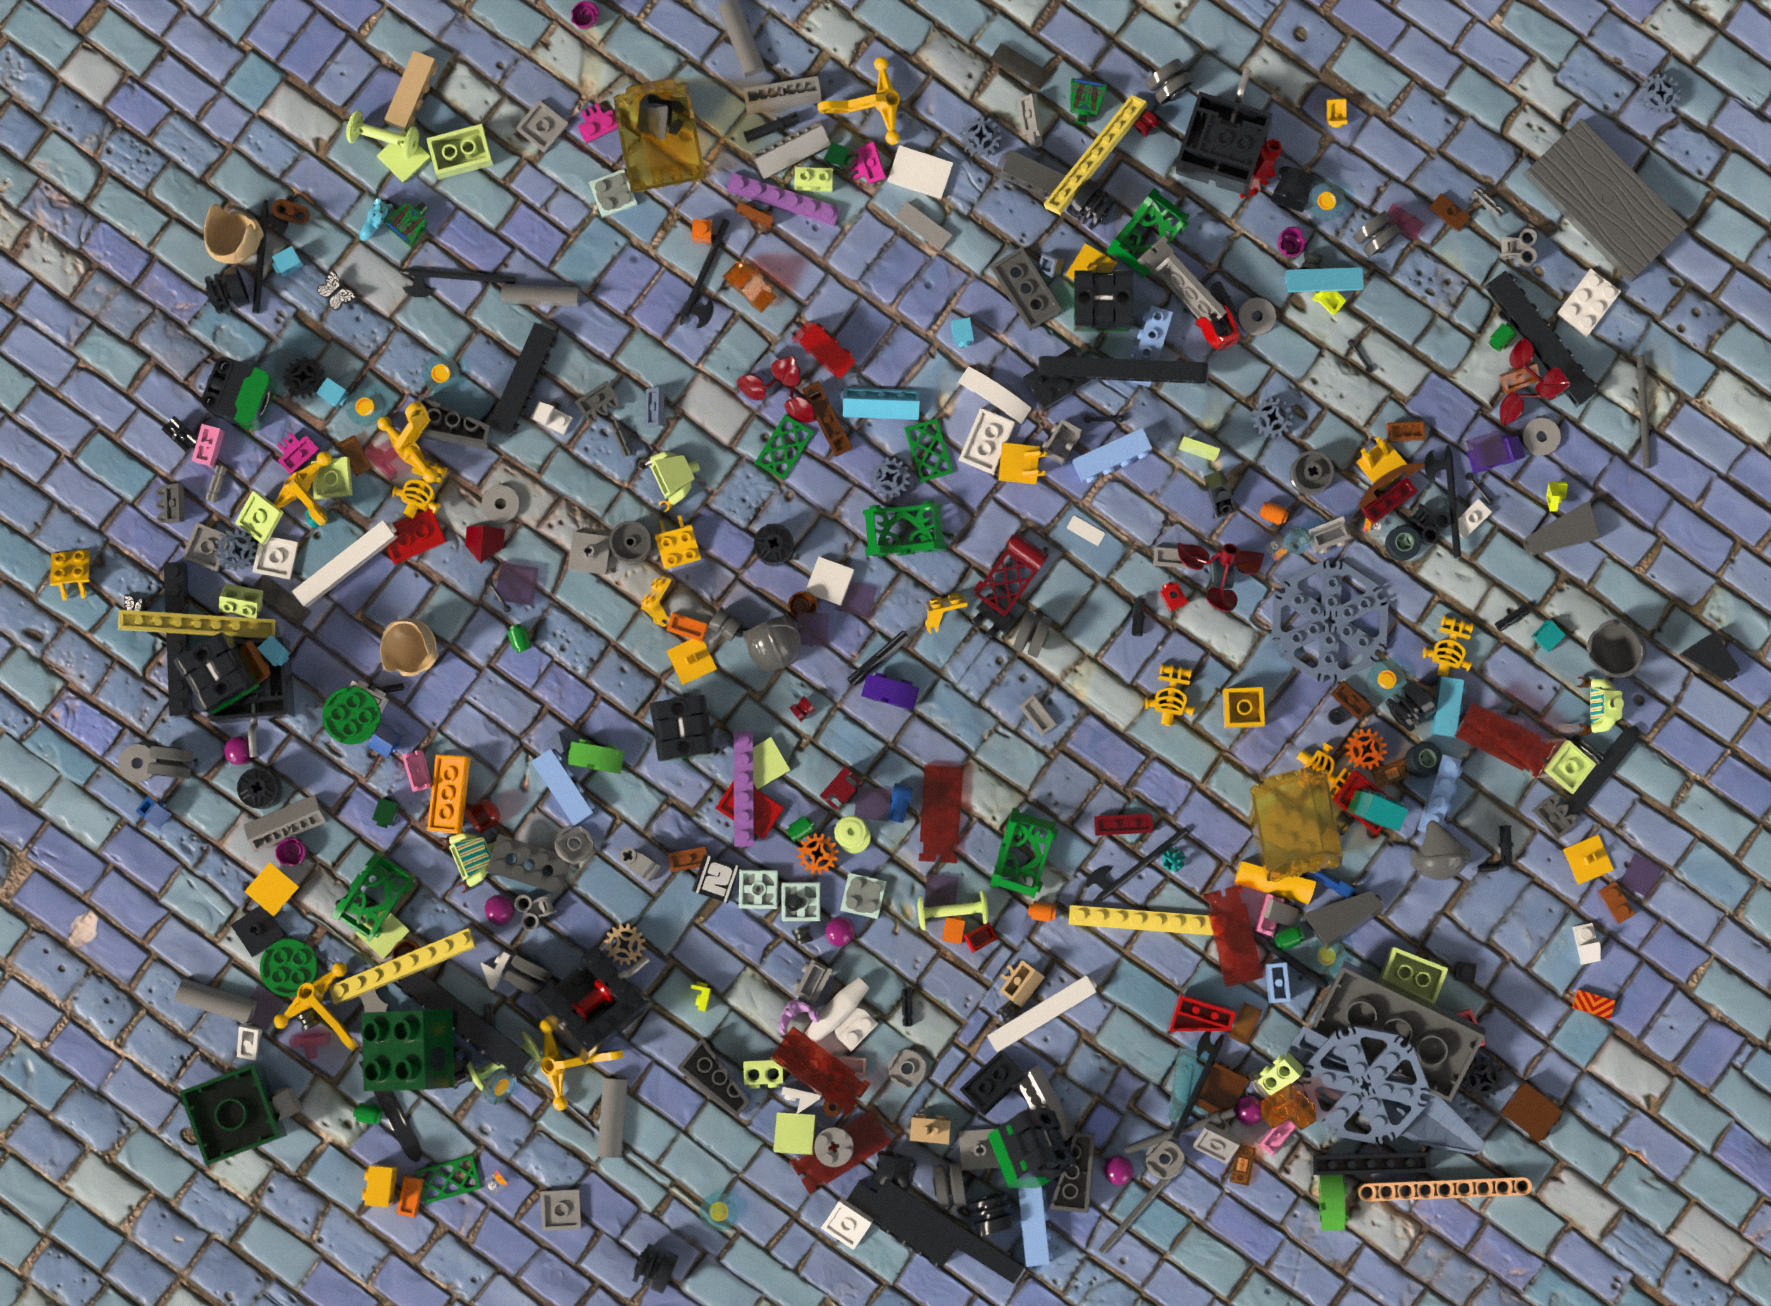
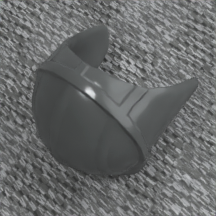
M787 612L784 616L760 623L748 631H742L750 657L764 671H777L779 668L795 663L800 657L801 637L790 614Z
M1613 619L1602 623L1596 631H1593L1587 642V651L1589 652L1590 661L1602 673L1613 678H1624L1637 672L1643 665L1646 657V644L1642 635L1636 629L1626 623H1622L1618 619Z
M1434 820L1429 821L1426 826V836L1422 846L1411 851V866L1423 876L1433 880L1453 878L1465 868L1471 858L1470 848L1461 844L1438 822Z

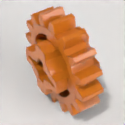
M1360 729L1359 735L1353 732L1354 738H1347L1350 745L1344 746L1349 749L1345 755H1350L1351 757L1348 762H1355L1354 768L1361 765V770H1364L1366 766L1369 770H1372V764L1378 767V760H1385L1381 755L1387 754V751L1383 750V747L1387 746V744L1381 743L1383 736L1378 738L1377 731L1371 734V729H1367L1366 733H1364L1363 729ZM1360 737H1369L1365 742L1357 740ZM1375 742H1376V744H1377V746H1378V751L1375 750V747H1374V743H1375ZM1367 744H1369L1368 750L1370 752H1367L1364 755H1362L1364 749L1361 747H1364ZM1353 747L1357 750V756L1354 755ZM1366 757L1374 759L1371 762H1363Z
M814 833V838L812 839L806 836L808 841H801L803 847L797 848L801 852L800 855H797V858H802V861L799 863L800 866L805 864L804 870L807 871L810 868L811 874L818 871L819 875H821L822 870L828 873L829 866L835 867L832 861H838V858L834 856V854L838 853V850H833L836 843L830 844L831 837L825 840L824 834H821L820 838H818L817 834ZM817 841L815 847L807 848L810 843ZM824 843L830 848L831 854L826 853L823 849ZM819 845H821L820 852L823 854V857H819L815 863V855L812 852H816ZM805 855L811 857V865L806 861ZM823 860H828L827 864H825L822 867H818L819 862Z

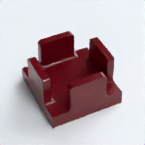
M846 766L820 794V798L837 812L840 808L829 798L834 796L839 802L845 804L856 792L855 787L846 779L851 777L857 784L861 785L863 783Z

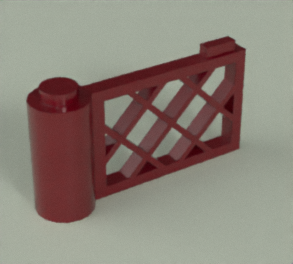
M1019 534L1016 536L1011 535L1006 542L1008 548L984 582L980 580L973 589L976 592L974 596L1004 617L1007 616L1049 556ZM1007 555L1014 559L1015 566L1005 568L1004 559ZM1028 568L1032 573L1029 578L1021 579L1019 569ZM1016 569L1018 579L1007 581L1006 571ZM1003 571L1005 582L994 583L993 574ZM1019 582V592L1010 594L1008 584ZM1005 585L1007 595L996 596L995 586ZM992 587L994 597L986 598L980 593L984 588ZM1008 598L1009 606L1005 611L998 606L997 599Z

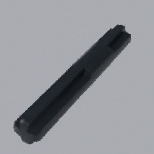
M903 630L851 674L847 678L848 682L853 687L856 686L867 674H870L909 640V635Z

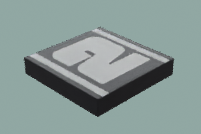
M704 855L692 891L728 903L740 867Z

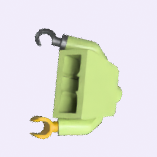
M665 451L649 457L648 461L641 459L638 462L640 470H643L641 468L642 462H645L646 466L650 465L665 499H669L659 503V506H662L664 503L668 505L667 509L663 512H669L671 505H675L685 498L694 480L693 473L700 470L697 461L687 463L685 456H678L675 453Z

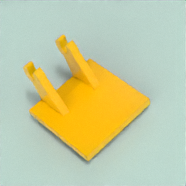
M1380 436L1375 438L1377 444L1368 453L1365 448L1360 450L1362 457L1356 462L1372 483L1387 472L1408 465L1391 444L1387 442L1386 438L1381 441ZM1400 473L1399 475H1397L1396 477H1394L1393 479L1379 487L1378 490L1382 491L1386 486H1388L1402 473Z
M1002 442L998 481L1036 485L1038 476H1046V471L1038 470V460L1041 457H1047L1048 452H1041L1039 446Z
M681 514L677 515L680 528L666 532L662 519L659 520L662 532L654 534L664 570L701 560L692 525L684 526Z
M90 549L52 553L50 585H59L62 600L65 601L67 600L66 596H68L65 583L78 582L81 598H86L85 582H89Z
M659 576L653 580L651 584L652 589L649 594L643 597L640 609L646 611L653 618V622L656 625L665 627L667 625L662 620L670 621L659 601L672 580Z
M952 593L946 598L934 597L929 602H926L927 619L925 626L927 631L931 634V627H934L935 632H938L943 612L968 606L964 595Z

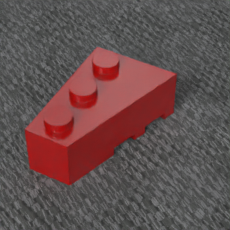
M805 322L791 339L795 343L799 342L808 354H812L836 378H842L856 362L852 358L854 355L846 348L843 350L838 345L840 342L831 335L829 337L825 333L826 329L820 323Z
M1179 992L1168 1031H1231L1236 1010Z

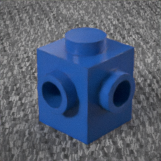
M382 723L373 733L368 746L388 758L391 753L395 754L400 748L401 744L399 741L402 735Z
M149 796L136 809L142 818L158 829L171 816V813L166 809L168 807L167 804L160 799L155 801Z

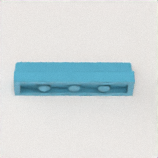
M1362 267L1286 270L1284 277L1288 292L1363 290L1364 288Z
M844 387L843 417L918 420L920 390Z

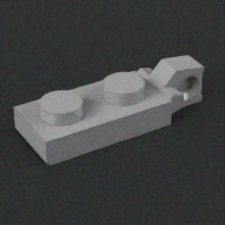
M1032 93L1018 98L1023 135H1026L1027 140H1029L1030 148H1039L1043 146L1042 125L1037 94Z

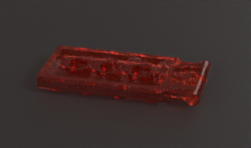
M1474 702L1471 703L1454 735L1456 738L1522 771L1524 768L1533 771L1532 776L1538 779L1547 765L1541 761L1544 757L1549 760L1557 744L1551 741L1549 744L1541 741V736Z
M925 765L920 829V842L924 843L923 854L919 853V861L935 862L936 855H941V863H957V856H954V844H958L963 767Z
M1241 884L1225 888L1226 896H1222L1221 890L1204 894V899L1209 901L1211 908L1208 916L1225 987L1264 978L1247 905L1241 901L1240 892H1243Z
M794 1026L789 1030L770 1057L771 1060L831 1104L836 1102L843 1107V1113L846 1115H850L858 1103V1100L853 1096L856 1095L861 1098L870 1086L868 1081H860L854 1076L855 1071Z
M872 1109L842 1127V1129L850 1134L854 1145L852 1156L845 1164L838 1167L824 1165L817 1158L814 1147L813 1155H806L799 1160L795 1157L789 1161L798 1176L804 1172L807 1176L801 1181L809 1194L815 1192V1187L823 1181L828 1184L892 1143ZM833 1141L831 1142V1146L828 1148L829 1150L833 1149L834 1152H837V1148L840 1147V1145L835 1144V1142Z

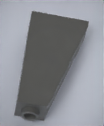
M1590 501L1583 503L1526 537L1523 547L1525 552L1529 554V557L1599 539Z
M1372 891L1309 911L1304 914L1303 921L1323 947L1328 950L1383 911L1382 904L1384 903L1378 894L1375 895Z

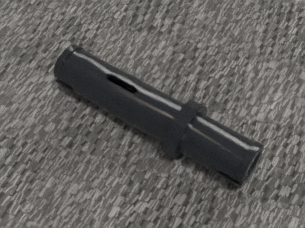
M795 111L781 118L780 116L776 117L774 121L744 131L743 133L747 143L779 130L781 132L785 131V128L799 124L800 121Z

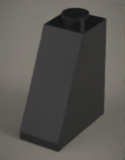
M1716 632L1710 633L1679 654L1681 658L1719 682L1725 680L1730 682L1738 677L1736 673L1740 671V668Z

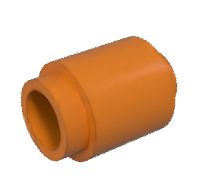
M1264 501L1259 516L1263 517L1266 521L1280 525L1281 522L1285 523L1289 512H1286V507Z
M1034 900L1033 904H1029L1028 915L1031 916V920L1055 921L1056 905H1052L1050 902Z

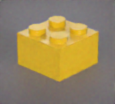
M1263 687L1227 688L1222 690L1224 729L1265 726Z
M369 1165V1168L365 1170L364 1180L367 1181V1187L363 1189L362 1200H365V1205L390 1207L393 1205L398 1166Z

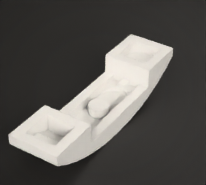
M969 366L958 381V383L973 393H977L1020 424H1022L1032 409L1013 393Z

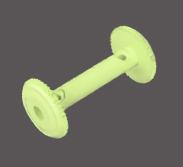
M359 110L355 111L348 121L346 137L350 143H354L360 134L403 146V157L405 159L411 158L417 149L419 142L417 127H411L406 135L364 124L363 113Z
M847 815V817L845 816L839 820L835 828L836 830H834V836H836L835 838H837L836 840H838L842 849L853 854L864 851L869 846L871 836L862 818L855 817V815Z
M980 890L981 901L977 903L941 905L930 908L923 906V898L920 896L917 908L921 929L926 930L925 919L930 917L937 918L982 913L983 924H986L989 914L985 892Z
M523 1031L522 1035L526 1043L520 1047L527 1053H532L537 1062L541 1061V1054L535 1041L528 1032ZM472 1061L467 1065L472 1079L483 1092L487 1091L484 1079L505 1068L502 1064L499 1067L493 1062L478 1070Z

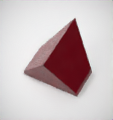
M467 526L465 546L479 563H482L501 549H504L505 529L489 526Z

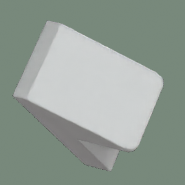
M538 401L530 419L565 435L573 419L571 416L556 410L554 406Z
M1593 923L1572 927L1581 965L1601 961L1600 942H1597Z
M503 952L502 955L498 954L494 962L495 968L481 962L489 989H496L512 957L509 953Z
M239 1025L237 1057L256 1061L259 1039L263 1032L260 1028Z
M783 1086L781 1093L785 1095L784 1099L796 1101V1098H800L797 1114L818 1101L821 1097L820 1094Z

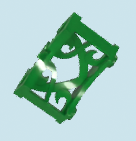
M1155 187L1106 251L1111 256L1113 254L1118 256L1139 272L1142 278L1147 273L1151 275L1152 272L1146 265L1139 264L1138 259L1134 255L1136 252H1140V258L1148 249L1152 250L1151 247L1154 244L1139 246L1141 236L1135 226L1138 224L1143 227H1149L1158 223L1159 239L1162 236L1166 237V231L1173 232L1168 238L1167 244L1169 245L1179 230L1183 232L1189 224L1187 220L1190 215L1188 213L1185 214L1160 195V191ZM1154 201H1156L1158 204H1160V205H1161L1162 207H1164L1166 210H1164V211L1161 213L1159 207L1157 206V204H1156ZM1168 212L1180 219L1175 226H1170L1169 221L1173 219L1171 217L1164 221L1163 216ZM1149 214L1152 219L1155 215V219L1150 222H1146L1144 217ZM1130 235L1137 237L1136 245H1132L1134 241L1129 239Z
M924 501L923 505L896 508H881V505H871L869 509L863 510L868 548H865L866 556H887L890 554L902 556L913 555V552L930 553L947 550L946 542H943L940 510L942 504H935L934 501ZM932 511L933 524L925 526L924 524L929 521V518L925 519L922 515L925 512ZM916 512H918L916 517H914L913 515L909 514V513H916ZM893 514H895V515L889 520L888 515H893ZM875 515L883 518L882 522L877 521L880 527H884L882 530L875 527ZM902 518L918 528L909 536L907 545H903L898 535L889 532L893 525ZM932 528H934L935 541L933 540V537L929 532V530ZM876 533H877V534H880L879 539H878V544H877ZM922 533V535L918 536L921 542H914L913 538ZM886 536L894 538L896 543L890 545L889 540L891 538H886Z
M1012 808L1005 835L998 852V859L994 866L990 887L997 888V886L1030 895V898H1035L1036 892L1040 893L1043 885L1040 878L1051 841L1056 840L1058 829L1055 828L1057 821L1050 822L1020 813L1019 809ZM1019 822H1022V823H1025V824H1028V825H1031V826L1029 827V829H1027L1025 826H1023V825L1020 824ZM1034 827L1048 830L1044 838L1039 837L1041 831H1037L1034 836L1031 832ZM1022 833L1025 835L1020 842H1015L1013 839L1014 835L1018 834L1020 838L1022 836ZM1028 839L1036 857L1025 866L1019 868L1017 858L1008 849L1009 847H1019ZM1045 843L1043 852H1041L1039 844ZM1008 859L1014 861L1015 869L1012 870V865H1006ZM1039 864L1037 873L1035 874L1031 869H1033ZM1022 874L1025 882L1026 878L1031 876L1033 879L1032 886L1018 883V875ZM1013 876H1014L1015 882H1014V881L1007 880V879H1004V878H1001V877H1013Z
M379 849L365 864L361 875L358 874L349 886L350 890L347 892V895L342 897L331 916L336 921L341 920L365 936L369 942L374 937L378 938L384 930L382 925L406 892H411L415 886L413 881L416 877L415 874H409L385 858V853ZM382 867L388 870L389 873L386 874ZM394 874L395 876L403 880L404 883L401 886L397 887L395 886V882L399 880L392 879L389 881L388 878ZM370 876H375L376 880L379 878V876L381 878L380 880L374 883H371L369 881ZM383 883L385 902L374 907L365 908L366 896L361 887L372 888ZM392 891H393V892H397V894L395 895V897H394L393 899H392ZM356 897L362 898L361 908H358L360 903L354 902ZM384 911L381 917L379 918L376 913ZM346 913L358 915L357 920ZM362 915H366L365 921L367 924L370 919L375 921L371 930L360 923Z

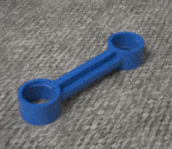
M1288 851L1283 860L1285 864L1315 879L1346 899L1351 898L1356 890Z

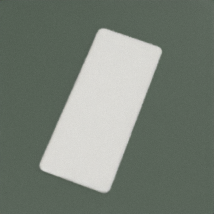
M1076 516L1072 517L1067 526V529L1096 546H1099L1105 535L1101 530Z

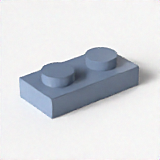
M665 388L646 389V427L664 426Z

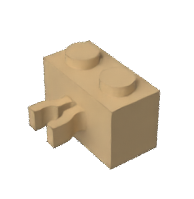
M1023 960L1016 969L1010 965L1006 967L1011 971V976H1005L1003 973L1000 975L1006 982L999 990L1021 1008L1045 977Z
M916 1113V1117H912L910 1141L949 1144L951 1121L947 1120V1116L935 1115V1119L927 1118L928 1114Z

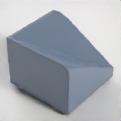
M1051 252L1042 253L1038 271L1050 277H1058L1061 275L1065 258Z
M769 352L757 363V366L772 381L776 377L772 374L771 365L778 358L772 352Z
M558 730L548 740L560 754L564 755L570 748L571 742Z

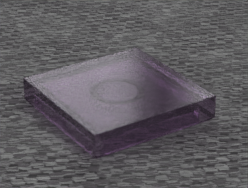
M500 562L496 589L503 600L508 603L532 606L539 568ZM495 595L494 600L499 601V599Z

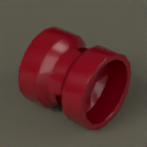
M1146 111L1143 114V119L1137 120L1133 125L1142 136L1147 137L1151 133L1152 128H1157L1160 122L1151 112Z
M805 696L800 698L797 704L789 707L800 722L806 719V715L816 711Z

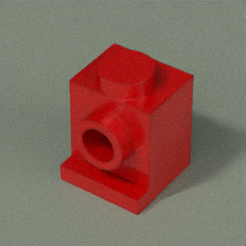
M1171 581L1162 586L1163 590L1159 593L1170 613L1188 603L1178 582L1173 584ZM1175 592L1177 597L1171 598L1170 593Z

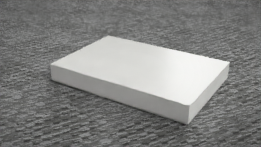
M899 145L887 182L942 199L953 162Z
M980 408L958 461L994 475L1001 458L1002 442H1008L1016 422Z

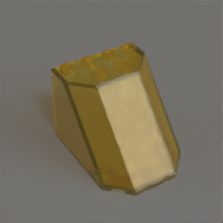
M667 78L630 85L626 88V93L613 97L618 132L631 193H640L648 189H661L664 186H677L685 182H698L706 179L688 83L681 82L676 84L674 80ZM652 93L661 99L681 101L685 112L679 113L677 117L684 123L676 135L666 132L665 140H661L647 132L641 133L638 130L639 104L644 96Z
M1306 767L1269 776L1264 779L1263 784L1254 785L1250 788L1249 822L1267 882H1278L1289 876L1293 878L1298 877L1306 872L1316 873L1323 868L1333 869L1342 864L1343 855L1325 770L1314 772L1313 768Z

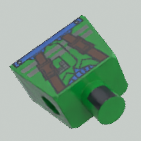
M1071 78L1070 112L1078 114L1077 124L1087 125L1089 116H1097L1107 84Z
M422 201L414 209L408 203H405L388 216L383 223L398 238L413 249L428 225L423 215L428 211L429 207Z

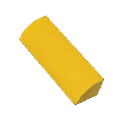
M1240 861L1234 884L1309 904L1316 882Z

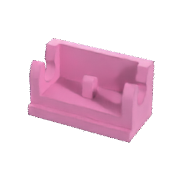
M202 424L191 461L215 469L225 432L220 428Z
M423 750L402 754L412 792L416 793L432 788V780Z
M1266 894L1255 931L1273 937L1278 922L1265 918L1264 913L1269 899L1284 903L1285 900Z
M1281 1114L1258 1144L1273 1156L1297 1128V1125L1285 1114Z

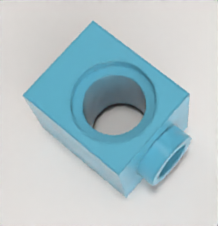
M292 246L272 256L274 270L276 273L280 272L283 277L303 267L299 256Z
M970 318L951 321L954 346H959V348L969 347L974 342Z
M326 378L317 391L321 398L337 409L348 400L347 395L349 393L329 378Z
M273 635L269 636L257 648L276 667L278 665L282 666L289 659L287 656L290 652Z

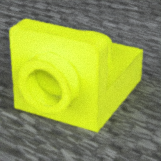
M1317 291L1312 297L1314 302H1319L1331 315H1336L1346 302L1337 291Z
M1548 482L1546 499L1550 511H1557L1558 504L1562 502V499L1566 498L1567 482Z
M696 982V985L691 984V988L701 990L702 992L697 995L695 1005L698 1006V1010L707 1011L711 988H707L708 984Z

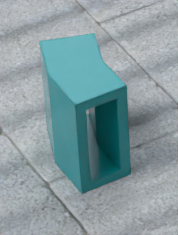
M1547 619L1531 637L1548 653L1566 634L1553 621Z

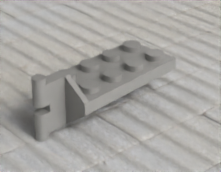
M1162 236L1151 247L1152 250L1148 249L1138 258L1139 264H1145L1154 275L1157 274L1198 319L1206 317L1213 325L1227 311L1211 295L1210 291L1198 281V278L1185 267L1183 261L1175 256L1176 253L1167 244L1168 239Z

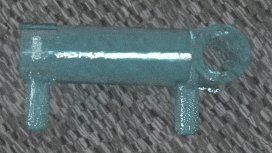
M1178 1048L1169 1112L1167 1113L1168 1121L1179 1122L1191 1096L1197 1063L1196 1050Z

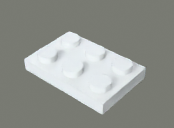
M1590 269L1556 315L1587 337L1621 291Z

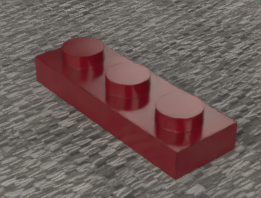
M1405 477L1362 508L1361 511L1371 524L1374 525L1416 495L1418 490Z
M1152 813L1094 816L1095 836L1153 833Z

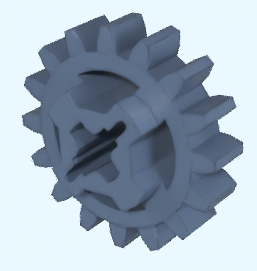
M1656 74L1654 78L1649 76L1648 82L1644 81L1642 83L1643 87L1639 89V92L1643 94L1638 98L1644 101L1641 106H1647L1646 112L1653 110V115H1655L1659 111L1662 116L1665 110L1667 113H1670L1672 108H1676V102L1681 99L1677 95L1681 90H1676L1678 83H1672L1673 77L1668 80L1666 79V74L1662 78H1660L1659 74ZM1654 84L1653 90L1648 92L1649 87ZM1671 97L1670 103L1666 105V99Z
M981 116L980 121H977L976 117H974L973 123L967 121L968 127H962L964 133L960 134V138L964 140L961 141V146L966 145L964 151L968 152L970 150L971 157L977 154L978 159H980L981 154H984L987 158L988 152L994 154V148H999L997 142L1001 141V137L997 135L1001 131L1000 129L995 130L997 123L991 125L990 118L984 121V117ZM978 126L975 131H971V129ZM985 127H987L988 129H990V131H991L992 133H989V132L985 129ZM980 131H982L983 135L981 144H979L980 140L978 138ZM970 142H973L976 145V148L973 147L970 144ZM987 143H988V144H991L989 147L983 149V147H984Z
M1272 397L1269 398L1268 402L1263 399L1261 401L1262 406L1257 403L1255 406L1257 410L1252 411L1255 417L1251 418V421L1256 422L1253 429H1259L1258 435L1263 432L1265 439L1268 435H1271V439H1274L1276 434L1279 438L1282 437V431L1284 433L1289 431L1286 426L1291 427L1292 425L1288 421L1293 418V415H1288L1291 408L1286 409V402L1280 404L1279 398L1275 402H1273ZM1272 406L1271 410L1262 411L1264 408ZM1279 409L1282 411L1284 417L1280 415ZM1274 412V419H1275V420H1274V421L1271 423V425L1269 426V424H1270V418H1269V417H1270V415ZM1260 420L1264 422L1265 428L1261 425ZM1274 426H1282L1280 429L1272 431Z
M886 457L884 463L882 460H878L879 466L873 464L875 471L869 472L873 476V478L869 479V482L874 483L871 489H877L876 495L883 493L884 499L887 495L890 496V499H893V494L900 497L899 491L906 492L904 485H909L910 483L906 480L910 478V474H905L908 468H902V461L897 464L896 458H893L892 462H890L889 458ZM887 466H893L897 469L891 470ZM881 470L882 477L877 480V474ZM887 474H889V476H894L893 482H890L889 480L884 481L886 479ZM902 476V482L898 487L897 479ZM882 487H890L891 490H884Z
M234 529L233 533L230 530H226V536L220 534L219 536L222 540L215 541L219 545L214 548L215 551H218L215 558H221L219 564H225V569H230L232 566L233 571H237L238 567L244 570V564L250 566L249 559H255L252 552H257V550L253 549L252 546L256 543L249 541L252 536H245L246 532L243 530L240 533L238 529ZM235 537L241 538L244 542L239 543ZM235 547H238L236 553H232ZM232 557L235 563L228 561L226 558Z

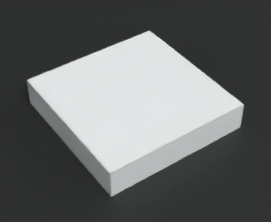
M270 537L267 544L259 542L252 572L291 580L299 543Z
M818 557L805 591L815 597L841 606L855 570Z
M841 1198L821 1229L854 1250L874 1219Z

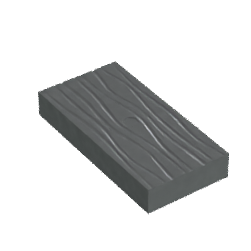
M1582 119L1576 122L1523 174L1629 282L1688 227Z
M1345 960L1310 1026L1311 1030L1326 1038H1329L1335 1030L1339 1037V1028L1342 1029L1344 1034H1348L1349 1025L1353 1027V1032H1356L1354 1024L1399 1033V1036L1403 1035L1404 1039L1400 1043L1407 1045L1408 1042H1411L1410 1049L1413 1046L1415 1047L1429 1084V1092L1451 1102L1479 1049L1486 1031L1485 1028ZM1363 1037L1360 1040L1367 1059L1372 1062L1387 1046V1042L1380 1039ZM1409 1060L1401 1061L1392 1071L1412 1083L1417 1081Z

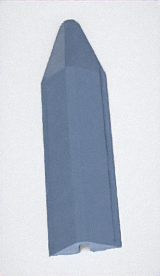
M1303 1026L1293 1039L1287 1053L1289 1052L1305 1068L1306 1062L1328 1038ZM1338 1046L1332 1047L1320 1061L1323 1066L1349 1070L1342 1049ZM1283 1066L1285 1070L1290 1071L1288 1067ZM1304 1070L1296 1080L1303 1083V1076H1309L1311 1072ZM1393 1072L1387 1076L1390 1079L1410 1082ZM1363 1077L1361 1087L1365 1086L1369 1093V1084L1371 1083H1367ZM1321 1086L1315 1089L1336 1101L1345 1092ZM1430 1092L1429 1094L1420 1095L1422 1098L1427 1099L1426 1107L1400 1134L1416 1144L1469 1154H1479L1484 1149L1483 1139L1441 1097ZM1382 1099L1392 1124H1399L1411 1111V1106L1407 1103ZM1361 1105L1356 1111L1367 1117L1364 1107Z

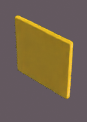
M1085 243L1067 271L1066 276L1074 280L1075 270H1092V273H1111L1117 262Z
M690 639L667 650V654L682 685L717 670L704 641L702 643Z
M1599 834L1563 849L1578 885L1614 870Z
M269 862L244 892L274 917L299 886Z

